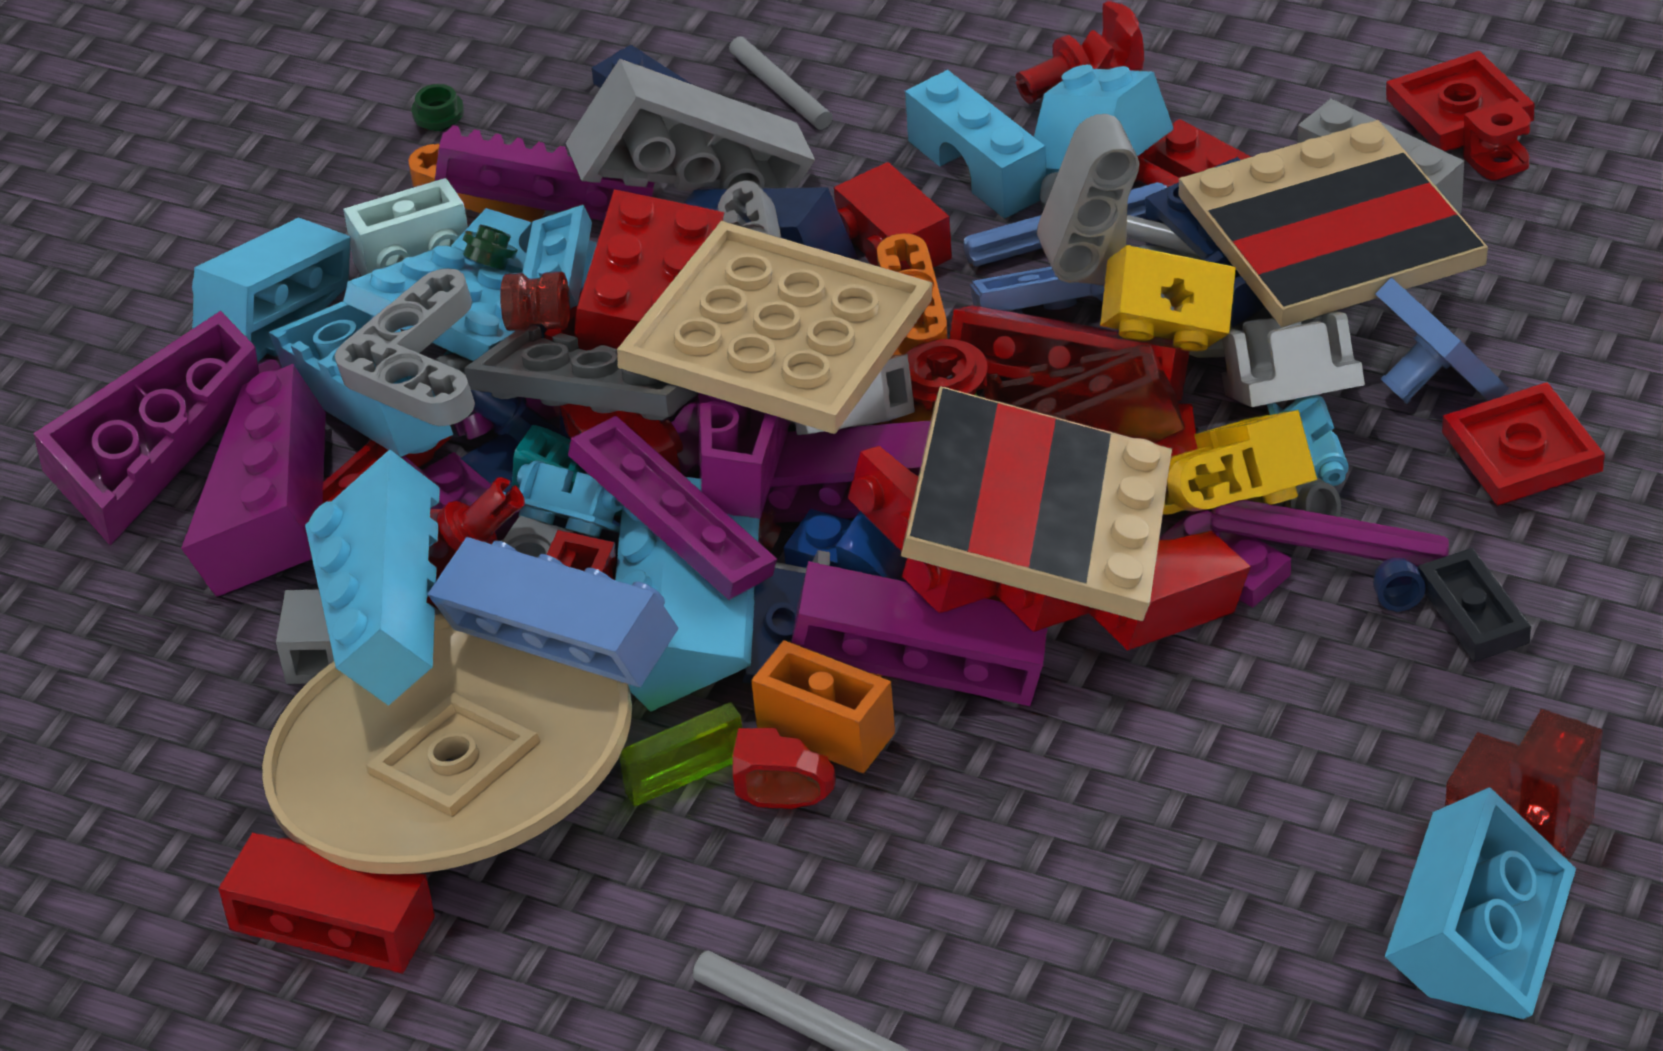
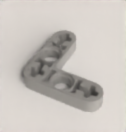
M450 268L428 273L343 342L336 350L334 357L344 385L353 391L432 425L448 426L468 417L474 409L475 402L466 375L460 370L419 354L471 309L472 299L464 274ZM406 326H413L408 330L402 332H395L400 328ZM408 376H415L414 378L408 381L393 384L399 379Z

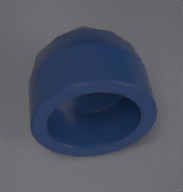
M1390 558L1383 561L1375 570L1373 586L1379 602L1384 608L1396 612L1405 611L1413 608L1422 600L1426 590L1425 582L1418 568L1407 559Z

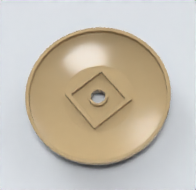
M438 614L435 615L433 667L389 706L336 669L334 661L322 669L297 693L280 715L265 748L262 765L265 795L276 822L294 843L303 844L325 859L350 870L378 874H415L446 870L471 864L505 852L536 837L574 811L597 789L618 760L628 737L632 716L630 689L626 683L453 630L444 616ZM448 758L453 760V761L444 762V761L447 760Z

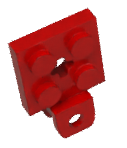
M1476 51L1386 81V99L1432 146L1447 151L1464 145L1463 158L1480 175L1490 180H1499L1529 168V153L1518 141V136L1530 133L1531 122L1534 121L1535 103L1482 52ZM1502 157L1509 159V161L1499 163L1493 161V159Z

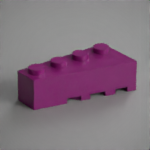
M219 311L33 433L42 471L110 546L228 421L242 384L249 382L259 374L255 346L222 311Z
M294 364L274 372H262L249 382L242 384L181 547L216 597L312 559L305 524L309 522L314 511L323 504L326 412Z
M698 392L697 417L700 491L726 514L760 519L791 421Z

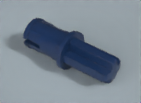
M471 390L475 402L473 410L493 423L494 432L499 435L507 433L518 442H521L532 425L541 426L560 434L558 427L526 405L527 400L525 397L499 399L493 397L491 392Z

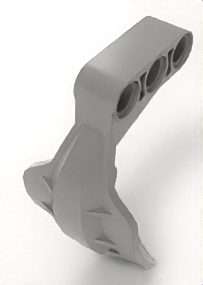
M1096 114L1086 118L1078 125L1073 133L1038 223L1037 236L1055 276L1064 282H1080L1105 286L1107 260L1126 246L1128 196L1138 174L1140 163L1121 122L1115 116ZM1142 245L1139 247L1203 260L1198 255L1163 246ZM1264 307L1235 327L1230 326V329L1243 332V324L1245 322L1273 316ZM1322 315L1301 321L1303 325L1321 322ZM1222 339L1208 347L1207 350L1189 351V355L1197 358L1225 357Z

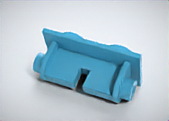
M1319 395L1296 398L1295 402L1284 410L1276 403L1267 404L1270 415L1299 410L1317 478L1332 486L1341 484L1345 480L1349 465L1338 436L1331 431L1334 429V425L1324 398Z
M537 460L530 464H524L519 469L517 482L520 486L519 490L524 496L525 505L520 509L518 516H524L553 525L555 516L568 519L565 529L600 539L602 529L620 534V526L612 524L615 512H619L624 505L590 475L577 472L572 491L568 493L574 475L573 471Z

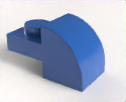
M810 509L784 546L785 563L788 565L807 568L808 561L812 562L817 550L830 552V566L907 582L902 577L907 558L901 556L902 552L861 511L851 521Z

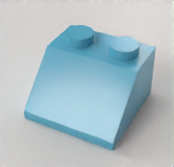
M1080 65L1066 71L1062 75L1063 81L1044 94L1034 137L1045 145L1047 176L1051 173L1059 172L1074 131L1081 122L1093 115L1108 114L1115 116L1121 122L1137 156L1171 132L1174 127L1154 72L1130 71L1126 66L1108 70L1093 69L1091 65Z

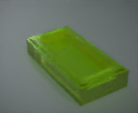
M731 702L622 749L620 762L624 789L634 807L733 764L738 728H742L741 715Z

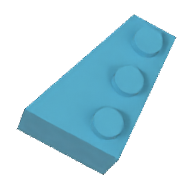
M298 217L194 267L192 291L194 293L193 328L219 311H222L255 346L258 362L266 354L276 357L277 353L269 335L270 331L325 309L346 289L347 282L349 281L351 236Z

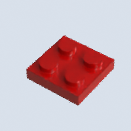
M1548 382L1443 415V435L1497 506L1603 471L1605 453Z

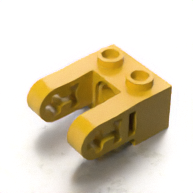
M1299 410L1244 419L1194 434L1198 449L1171 456L1167 478L1168 492L1165 494L1163 515L1174 514L1184 510H1207L1239 500L1272 505L1298 497L1296 486L1317 480Z

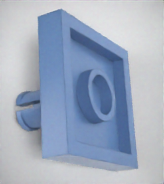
M1392 277L1376 292V295L1417 334L1414 337L1417 343L1381 378L1406 404L1411 401L1410 399L1442 366L1445 369L1451 366L1488 401L1501 397L1509 389L1460 339Z

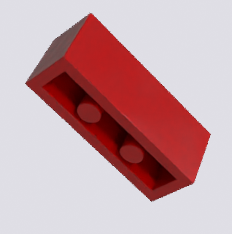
M252 832L218 888L228 927L231 931L401 974L406 970L435 918L427 876L425 874H378L350 870L325 859L303 844L294 843L292 839H278Z

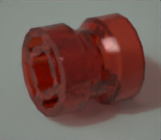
M563 271L545 272L540 278H528L524 273L505 274L501 282L500 304L503 324L506 330L526 331L530 325L542 324L548 330L565 329L568 326L570 315L569 286L565 273Z

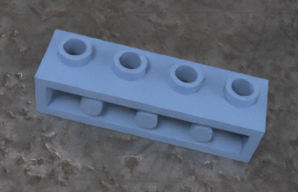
M466 537L427 594L453 630L641 688L679 629L664 607L665 599L663 596L645 583L634 582L632 585L612 580L605 573L594 568H586L585 571L565 566L559 560L546 554H540L538 558L523 554L502 541H494L492 544Z

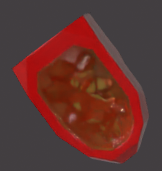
M738 728L733 752L735 796L757 807L795 809L815 805L833 791L836 784L835 768L829 761L828 756L809 750L798 738L780 736L776 728Z

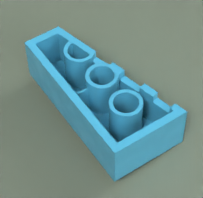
M340 302L269 332L282 368L294 364L325 411L387 450H392L399 457L409 453L426 452L435 447L440 440L453 435L450 425L436 426L353 391L344 385L334 357L336 350L374 316L344 302ZM408 376L399 379L393 384L408 381L414 378L415 376Z
M390 449L335 499L320 505L312 514L309 522L305 524L335 667L388 706L433 667L435 608L427 603V594L436 582L437 567L428 561L429 546L438 541V523L430 518V507L432 508L439 503L440 487Z

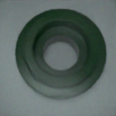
M432 84L423 87L416 93L411 111L413 120L417 125L432 131H442L450 128L462 118L464 106L462 99L456 95V91L451 86Z
M480 224L477 233L465 231L463 241L467 243L463 253L464 256L497 269L505 270L509 258L515 259L518 249L508 244L511 235L486 225Z

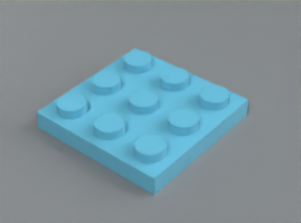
M436 246L433 250L414 257H407L401 262L382 269H375L372 273L348 281L343 301L375 317L428 273L447 268L458 270L464 274L472 299L471 309L432 343L471 361L479 358L526 323L541 327L542 338H544V333L558 319V317L553 319L540 317L525 322L516 305L520 282L513 280L510 272L490 266H481L466 259L463 251L450 246ZM406 326L401 329L408 330L413 326Z

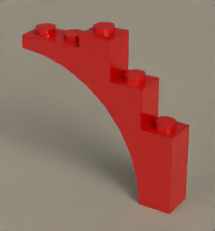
M881 446L860 451L848 499L902 552L918 476L908 470ZM1212 530L1177 539L1159 540L1150 604L1143 621L907 558L902 577L939 614L996 595L1033 632L1089 613L1128 651L1234 613L1251 566Z

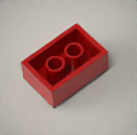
M614 189L577 306L574 337L578 338L579 349L587 351L600 345L618 349L721 221H724V212Z

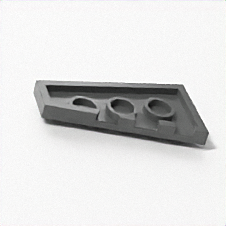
M528 323L464 368L471 390L491 392L495 398L511 399L526 397L541 399V402L548 406H560L568 403L590 406L591 410L598 413H611L618 410L640 413L643 418L648 420H663L674 416L678 409L698 394V392L618 368L617 349L600 345L587 351L579 349L577 337L559 333L552 337L553 341L542 338L541 327Z

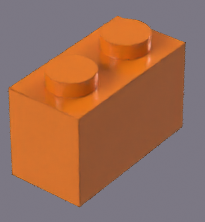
M783 640L751 680L757 728H776L780 736L798 738L809 750L828 756L830 761L864 774L895 734L891 681Z

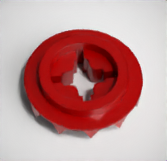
M938 339L922 343L906 353L908 354L914 404L922 402L927 411L934 408L940 386L975 395L977 390L987 387L988 364L986 357L980 349L968 342L956 339ZM932 374H933L934 376H936V375L940 376L939 378H936L935 380H932ZM952 374L953 378L948 380L945 379L946 377Z

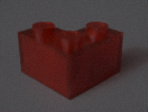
M1541 708L1519 746L1512 742L1503 741L1477 732L1446 783L1445 807L1491 787L1560 854L1570 861L1594 818L1603 729Z

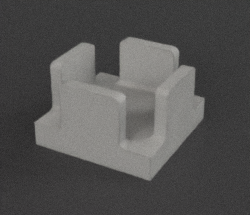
M1333 311L1322 315L1323 323L1313 322L1302 325L1301 322L1280 327L1273 317L1245 322L1243 324V332L1230 329L1229 334L1222 338L1227 372L1222 373L1225 395L1250 407L1364 386L1362 362L1355 360L1353 356L1346 313Z

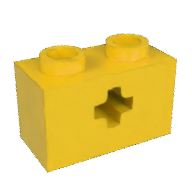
M1126 245L1107 260L1100 326L1118 329L1119 336L1129 340L1146 341L1153 339V337L1174 340L1173 346L1181 347L1182 350H1207L1208 347L1229 334L1236 267Z

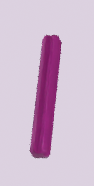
M1239 500L1212 508L1210 524L1211 528L1215 531L1379 561H1386L1390 558H1405L1417 568L1418 565L1446 557L1449 554V539L1445 536L1255 501Z

